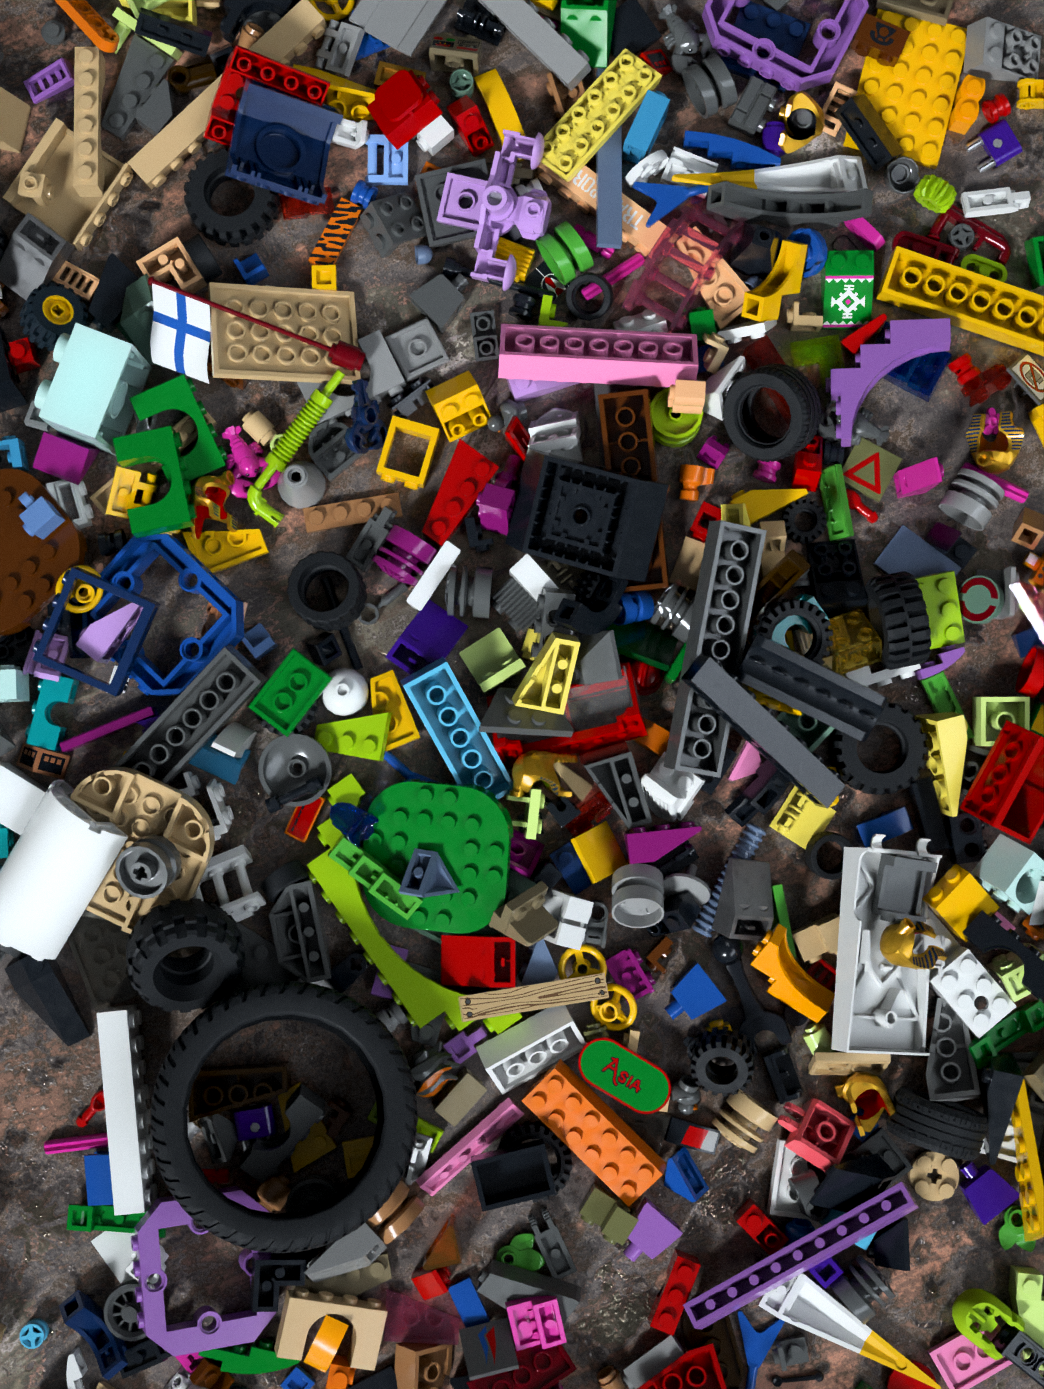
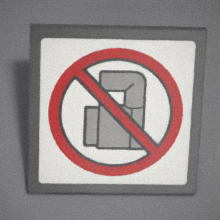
M1026 351L1006 371L1015 379L1014 387L1020 385L1025 390L1021 395L1028 394L1039 406L1044 402V369Z

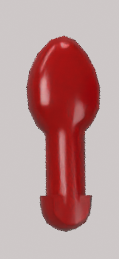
M846 488L849 509L857 510L870 523L877 522L878 514L862 503L861 497L857 492Z
M103 1089L93 1095L90 1106L77 1117L76 1124L78 1127H85L97 1111L105 1109Z

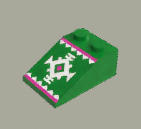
M874 250L827 251V260L824 268L821 270L822 330H857L871 321Z

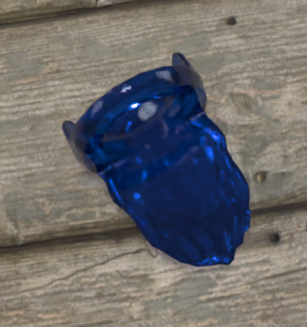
M340 802L331 806L330 819L332 824L347 837L350 843L357 847H360V841L370 838L374 832V823L379 822V819L372 813L365 812L363 809L357 808L350 803Z

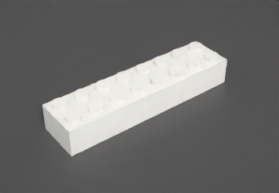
M137 1004L107 1007L97 1013L114 1216L145 1213L154 1203V1199H157V1185L153 1184L152 1174H155V1161L150 1157V1149L153 1148L151 1134H148L151 1114L150 1110L146 1109L145 1099H148L149 1091L148 1085L144 1084L143 1075L146 1074V1061L142 1060L141 1050L144 1049L143 1035L139 1034L142 1014L140 1010H137Z

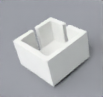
M552 888L546 893V901L542 906L558 921V927L546 936L544 940L556 945L580 950L585 938L586 929L584 924H588L594 902Z

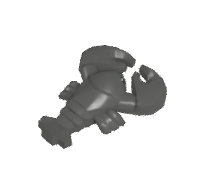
M668 4L661 9L658 17L660 20L667 21L670 31L669 34L663 37L665 46L670 50L675 45L670 59V66L675 74L682 77L683 69L689 67L690 63L696 64L698 62L694 58L683 56V54L696 53L700 42H703L700 51L701 59L705 57L706 52L709 55H718L716 49L712 48L707 32L697 33L695 30L700 29L693 19H689L685 23L680 16L675 14L677 6L675 4L672 6Z
M831 395L825 402L824 409L826 410L833 403H836V401H831ZM836 406L832 407V412H836ZM862 407L861 412L857 413L854 422L851 445L858 446L861 437L876 439L877 445L882 446L883 442H887L889 439L890 428L887 425L878 428L877 425L870 421L873 413ZM821 413L817 435L823 437V441H829L830 443L838 442L840 439H836V427L832 418L828 416V424L825 425L823 423L825 414ZM837 415L838 424H841V415Z

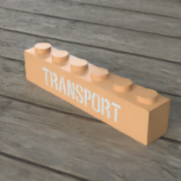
M540 162L537 167V174L546 185L552 184L558 189L557 191L562 197L567 200L571 198L577 203V207L586 214L590 212L596 217V173L585 165L571 181L566 182L549 167ZM622 193V241L625 243L629 241L635 246V250L638 253L640 252L642 256H649L652 259L668 239L671 229L661 221L647 228L646 223L651 214Z

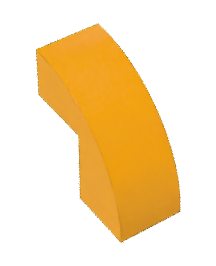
M326 1315L303 1363L326 1373L349 1325Z

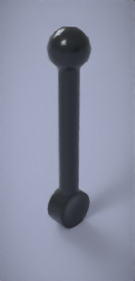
M816 1372L815 1375L786 1378L776 1375L772 1378V1383L774 1386L779 1387L782 1383L809 1380L821 1382L824 1379V1374Z

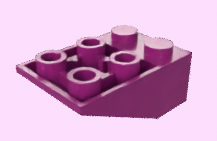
M692 821L679 822L676 828H670V824L653 825L654 830L646 831L644 826L629 829L630 833H624L627 862L629 864L655 862L700 832L702 828L695 825V822Z

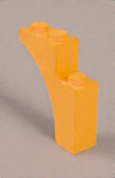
M778 923L773 931L769 929L766 931L761 942H757L751 953L754 955V958L750 965L769 976L767 981L770 982V985L766 991L767 993L818 1023L828 1012L835 993L815 981L797 963L788 946L787 928Z

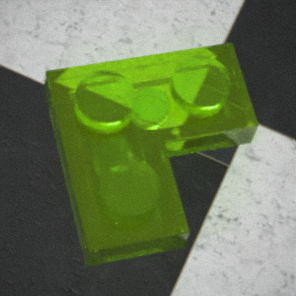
M838 334L790 343L794 368L818 364L822 388L826 387V378L831 377V369L845 368Z

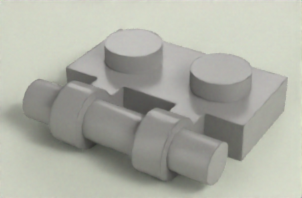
M331 19L328 28H325L323 34L325 37L321 49L317 50L315 67L322 70L325 67L330 72L349 78L365 30L344 22L340 24L338 21Z

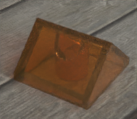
M453 1214L449 1216L425 1254L422 1268L426 1271L462 1262L463 1249L456 1217Z

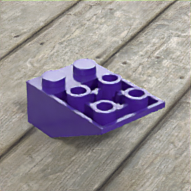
M428 600L423 609L417 613L386 655V658L411 675L441 657H444L446 660L469 626L454 616H448L447 611L431 600Z

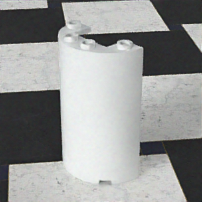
M55 780L50 784L0 870V944L5 947H13L31 955V957L38 961L56 959L128 839V836L112 822H96L70 799L74 789L64 780Z

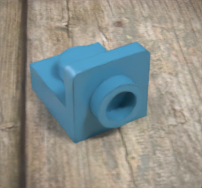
M13 435L2 437L0 450H10V452H7L9 465L13 466L14 469L29 471L25 442Z

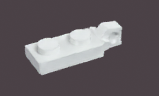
M1010 187L963 192L960 200L964 217L971 218L1013 213L1018 211V209L1028 208L1031 196L1029 191L1015 192V190H1010Z

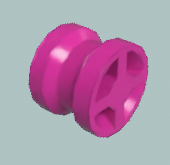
M758 460V468L754 470L752 476L760 481L775 484L777 479L775 475L780 470L781 463Z

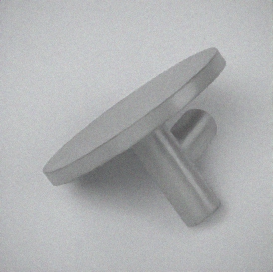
M689 864L686 874L675 873L664 878V893L669 897L670 895L689 891L700 906L707 903L710 899V884L696 877L697 866Z

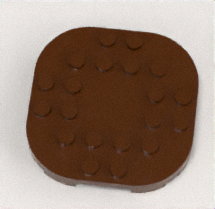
M0 469V635L7 636L18 633L32 624L30 620L54 600L56 584L62 573L71 567L84 565L85 552H87V544L81 528L73 522L49 492L46 485L29 473L18 469ZM25 491L29 496L32 495L35 500L42 496L50 501L65 519L44 540L36 535L30 536L22 527L24 522L19 515L27 508L20 502L18 497Z

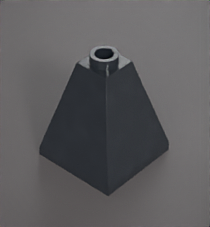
M741 223L728 265L734 272L750 277L760 276L759 280H765L777 261L782 240H786L787 237L776 230L758 224Z

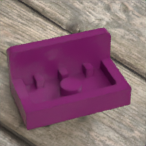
M628 946L605 960L607 969L616 984L628 989L635 998V1001L649 992L655 991L652 985L656 984L649 970L645 973L639 964L643 960L636 949L631 951Z

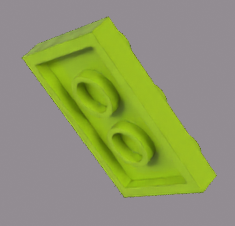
M949 570L915 577L927 607L926 611L931 630L930 649L964 643L965 637L955 572Z

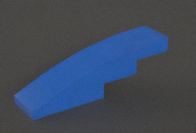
M685 131L683 148L707 149L706 159L730 160V169L752 170L776 167L781 164V158L757 146L734 138L705 132Z

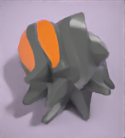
M439 1041L434 1048L426 1050L422 1044L421 1048L412 1055L414 1068L411 1069L413 1079L417 1080L414 1082V1086L418 1096L424 1098L432 1097L440 1091L447 1081L458 1080L457 1076L448 1071L458 1068L459 1063L447 1060L452 1054L444 1053V1048L441 1049L442 1041Z

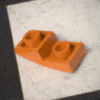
M644 718L648 736L632 740L646 750L653 751L661 757L667 750L670 732Z

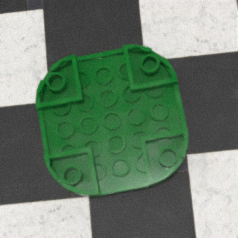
M407 779L383 790L373 800L368 809L365 819L363 849L401 881H403L415 848L438 852L460 892L425 898L420 897L423 899V902L411 917L406 920L369 893L368 888L363 885L365 895L372 908L386 921L404 928L463 934L480 930L488 925L493 912L506 904L511 887L508 885L513 824L506 807L504 808L495 798L496 795L489 790L469 783L461 785Z

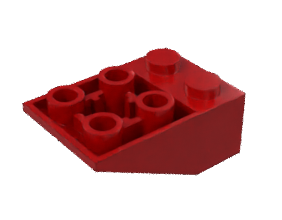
M441 935V985L490 988L515 987V940L506 935Z

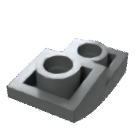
M494 310L470 313L476 362L499 359Z

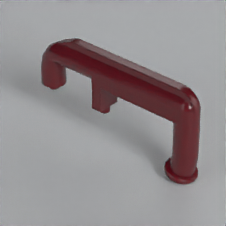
M954 205L946 213L938 215L929 234L926 235L927 238L940 241V233L947 221L955 226L967 224L973 229L974 237L978 239L972 248L973 251L976 252L984 240L1001 251L996 262L1005 266L1011 255V248L1002 234L974 217L965 218L963 210Z

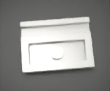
M674 146L661 177V182L685 187L699 185L671 180L675 174L716 173L719 164ZM703 193V194L696 195V196H699V197L705 199L707 193Z

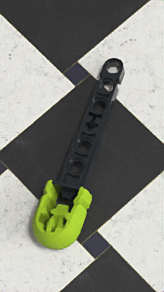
M972 1288L962 1292L952 1306V1317L956 1328L961 1334L977 1347L983 1349L991 1358L999 1360L1005 1356L1044 1388V1374H1039V1367L1044 1363V1348L1024 1332L1025 1323L1023 1319L1011 1311L997 1297L983 1289ZM986 1307L990 1310L989 1314L984 1312ZM1000 1315L1006 1323L990 1341L981 1332L989 1331L992 1333L998 1325L995 1321V1316ZM977 1322L980 1324L978 1329L974 1326L973 1323ZM1025 1348H1031V1356L1025 1360L1021 1359V1351Z

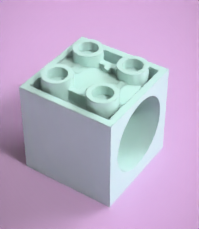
M1000 833L971 873L978 879V883L987 892L991 891L989 895L999 903L1007 902L1006 905L1016 913H1019L1021 910L1030 915L1033 910L1039 882L1044 881V861L1032 850Z

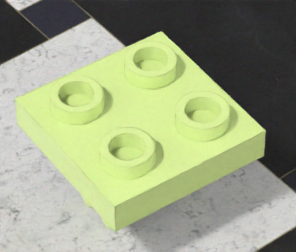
M532 786L529 792H527V796L514 797L507 794L506 800L526 802L524 820L511 819L513 826L523 827L525 838L536 840V834H541L542 819L538 816L539 809H544L545 794L541 792L538 786Z

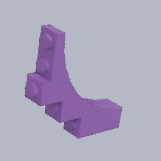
M950 318L890 320V328L885 329V344L860 345V353H855V368L831 369V377L826 378V392H831V401H836V415H841V424H836V439H841V447H851L852 430L858 410L867 394L882 377L910 359L929 353L950 350Z

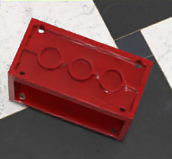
M1006 720L960 809L1030 845L1044 820V737Z

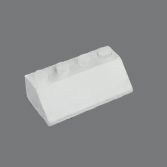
M566 1005L546 1008L534 1016H530L525 1021L485 1041L476 1047V1050L485 1070L503 1095L547 1071L559 1059L565 1061L579 1053L586 1042Z

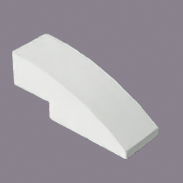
M232 722L217 736L211 747L230 756L242 758L245 749H250L257 732L237 722Z

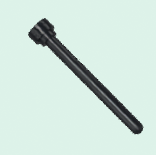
M447 256L442 273L444 276L452 278V276L456 277L461 273L464 277L472 279L470 273H474V269L461 266L460 262H456L457 259ZM490 279L489 282H485L503 287L502 281ZM514 281L509 288L510 290L543 299V294L553 296V301L556 299V294L553 291Z

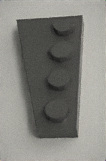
M134 34L101 127L123 142L137 122L135 118L137 108L141 103L148 100L153 87L158 83L160 84L163 79H166L168 71L176 64L175 60Z

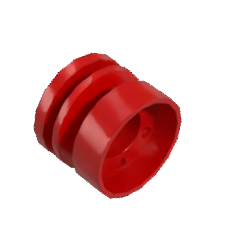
M1034 645L1021 665L1015 690L1017 693L1030 698H1034L1040 691L1039 699L1043 703L1044 647Z

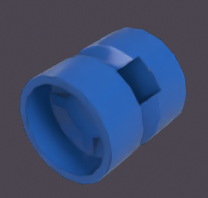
M647 590L623 593L618 603L623 609L613 623L617 626L650 619L654 612V602L651 594Z

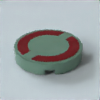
M984 575L973 576L960 586L958 590L961 616L966 621L973 624H987L1001 613L1004 605V593L995 579Z

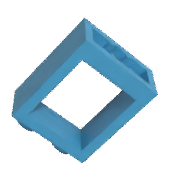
M647 91L624 141L623 160L637 165L650 154L667 117L670 99L660 91Z

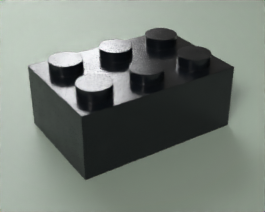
M544 1138L471 1156V1166L482 1212L556 1194V1186Z

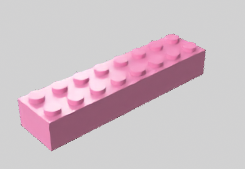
M501 324L498 378L670 387V384H675V379H697L699 366L697 334Z

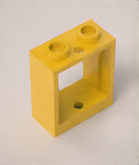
M392 416L376 470L377 474L381 476L380 479L393 484L395 480L404 483V487L418 490V487L425 488L441 434L440 429ZM396 431L430 440L419 477L386 468Z

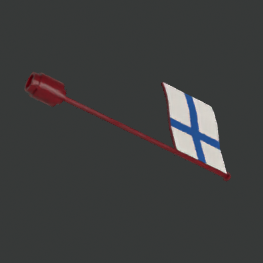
M155 276L148 278V284L152 286L154 313L150 348L152 362L210 384L207 362L211 339V306L329 352L328 357L332 358L331 363L350 371H360L366 353L357 346L339 340L338 344L332 343V346L329 347L155 280Z

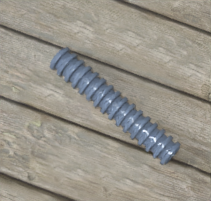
M747 823V829L742 831L743 837H739L740 842L739 844L736 843L735 847L737 848L732 850L731 853L733 855L729 858L751 860V856L756 854L754 850L759 848L758 843L763 841L761 839L762 835H766L765 830L752 823ZM726 869L721 871L722 876L721 878L718 877V884H714L715 889L711 891L712 895L707 905H703L704 910L703 912L700 911V918H696L697 923L692 926L693 930L706 937H712V925Z

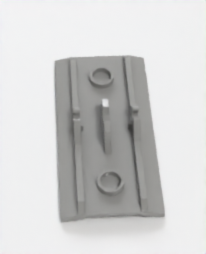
M361 0L349 17V21L399 52L412 56L448 0Z

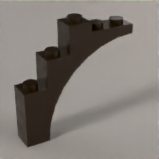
M791 549L757 584L748 630L758 621L759 614L763 615L765 613L764 609L767 606L771 607L772 603L777 601L811 567L803 555Z

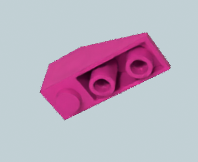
M933 457L897 471L893 476L897 498L927 493L941 483L944 477V469L942 463H938V458Z

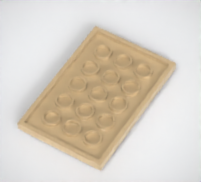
M209 282L208 299L212 302L329 347L332 346V343L338 344L339 340L358 347L354 292ZM210 306L213 378L328 383L338 369L345 374L339 384H353L352 381L361 379L360 371H350L332 364V358L328 357L329 352Z

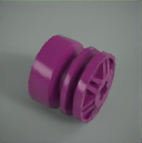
M393 525L386 536V540L393 546L392 549L380 546L378 550L387 556L386 559L375 555L372 561L390 577L415 587L419 581L410 574L413 572L423 576L424 572L416 566L417 563L429 565L437 550L411 532Z

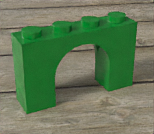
M183 374L129 399L140 421L170 409L181 410L192 417L198 429V440L194 449L184 456L187 463V470L184 471L185 480L189 479L191 481L225 466L224 460L228 459L223 446L217 447L213 439L217 437V433L212 423L207 424L203 417L207 412L202 401L196 402L193 392L197 390L191 377L186 379ZM163 465L161 467L171 486L172 478L170 470L168 467Z
M172 426L113 438L117 462L122 468L147 462H157L169 468L172 478L170 490L161 501L127 510L132 534L136 538H142L195 526L194 518H197V512L194 503L190 504L189 495L192 494V487L189 479L185 480L184 471L187 470V463L185 457L181 456L179 447H183L180 433H176Z

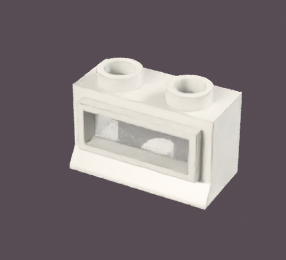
M64 479L46 483L49 492L73 522L78 524L81 529L92 526L91 518H94L91 505L86 503L84 495H87V489L83 481L79 485Z

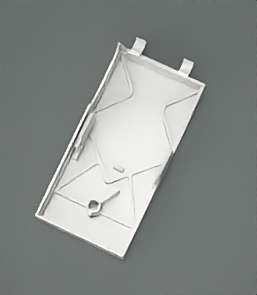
M874 834L871 838L870 847H844L831 1049L847 1053L930 1056V1053L925 1052L930 969L915 970L891 964L882 955L880 939L884 929L889 925L900 923L902 919L896 918L895 922L880 920L881 915L872 913L871 909L881 853L937 863L936 873L942 855L928 854L926 846L931 839L921 838L916 842L915 851L882 848L881 842L886 835ZM927 872L923 897L933 887L936 873ZM922 900L920 915L928 917V905ZM915 934L912 949L914 954L924 953L928 945L940 947L945 952L944 936L936 935L934 939L924 934ZM940 959L937 960L934 968H938V976H942L943 966H945V961Z

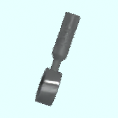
M404 583L398 584L384 595L376 606L371 603H365L364 609L366 607L375 609L376 617L367 622L362 620L360 613L359 621L367 626L375 624L379 619L378 609L389 605L398 596L408 590L407 586Z

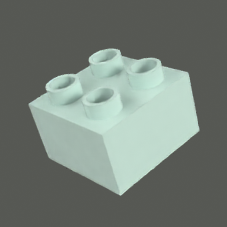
M76 323L71 335L62 333L58 338L53 352V360L58 362L59 366L53 381L44 379L36 392L34 404L36 408L41 409L38 417L60 434L116 456L113 438L125 436L134 414V407L129 398L142 393L152 366L133 344Z

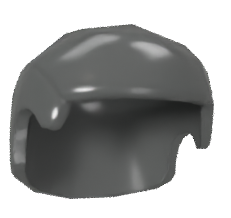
M906 156L892 159L887 164L883 173L884 184L891 192L896 194L913 192L921 179L918 165L912 158Z

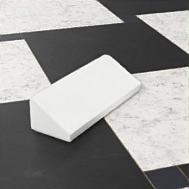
M449 541L443 544L406 600L416 610L420 611L423 609L450 569L451 564L454 563L461 552L459 548Z

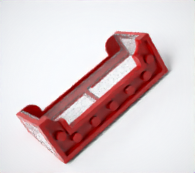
M630 662L620 663L622 679L588 685H570L564 716L574 729L572 737L492 733L494 748L506 769L513 768V764L521 754L532 750L568 755L648 736ZM495 694L487 697L488 708Z

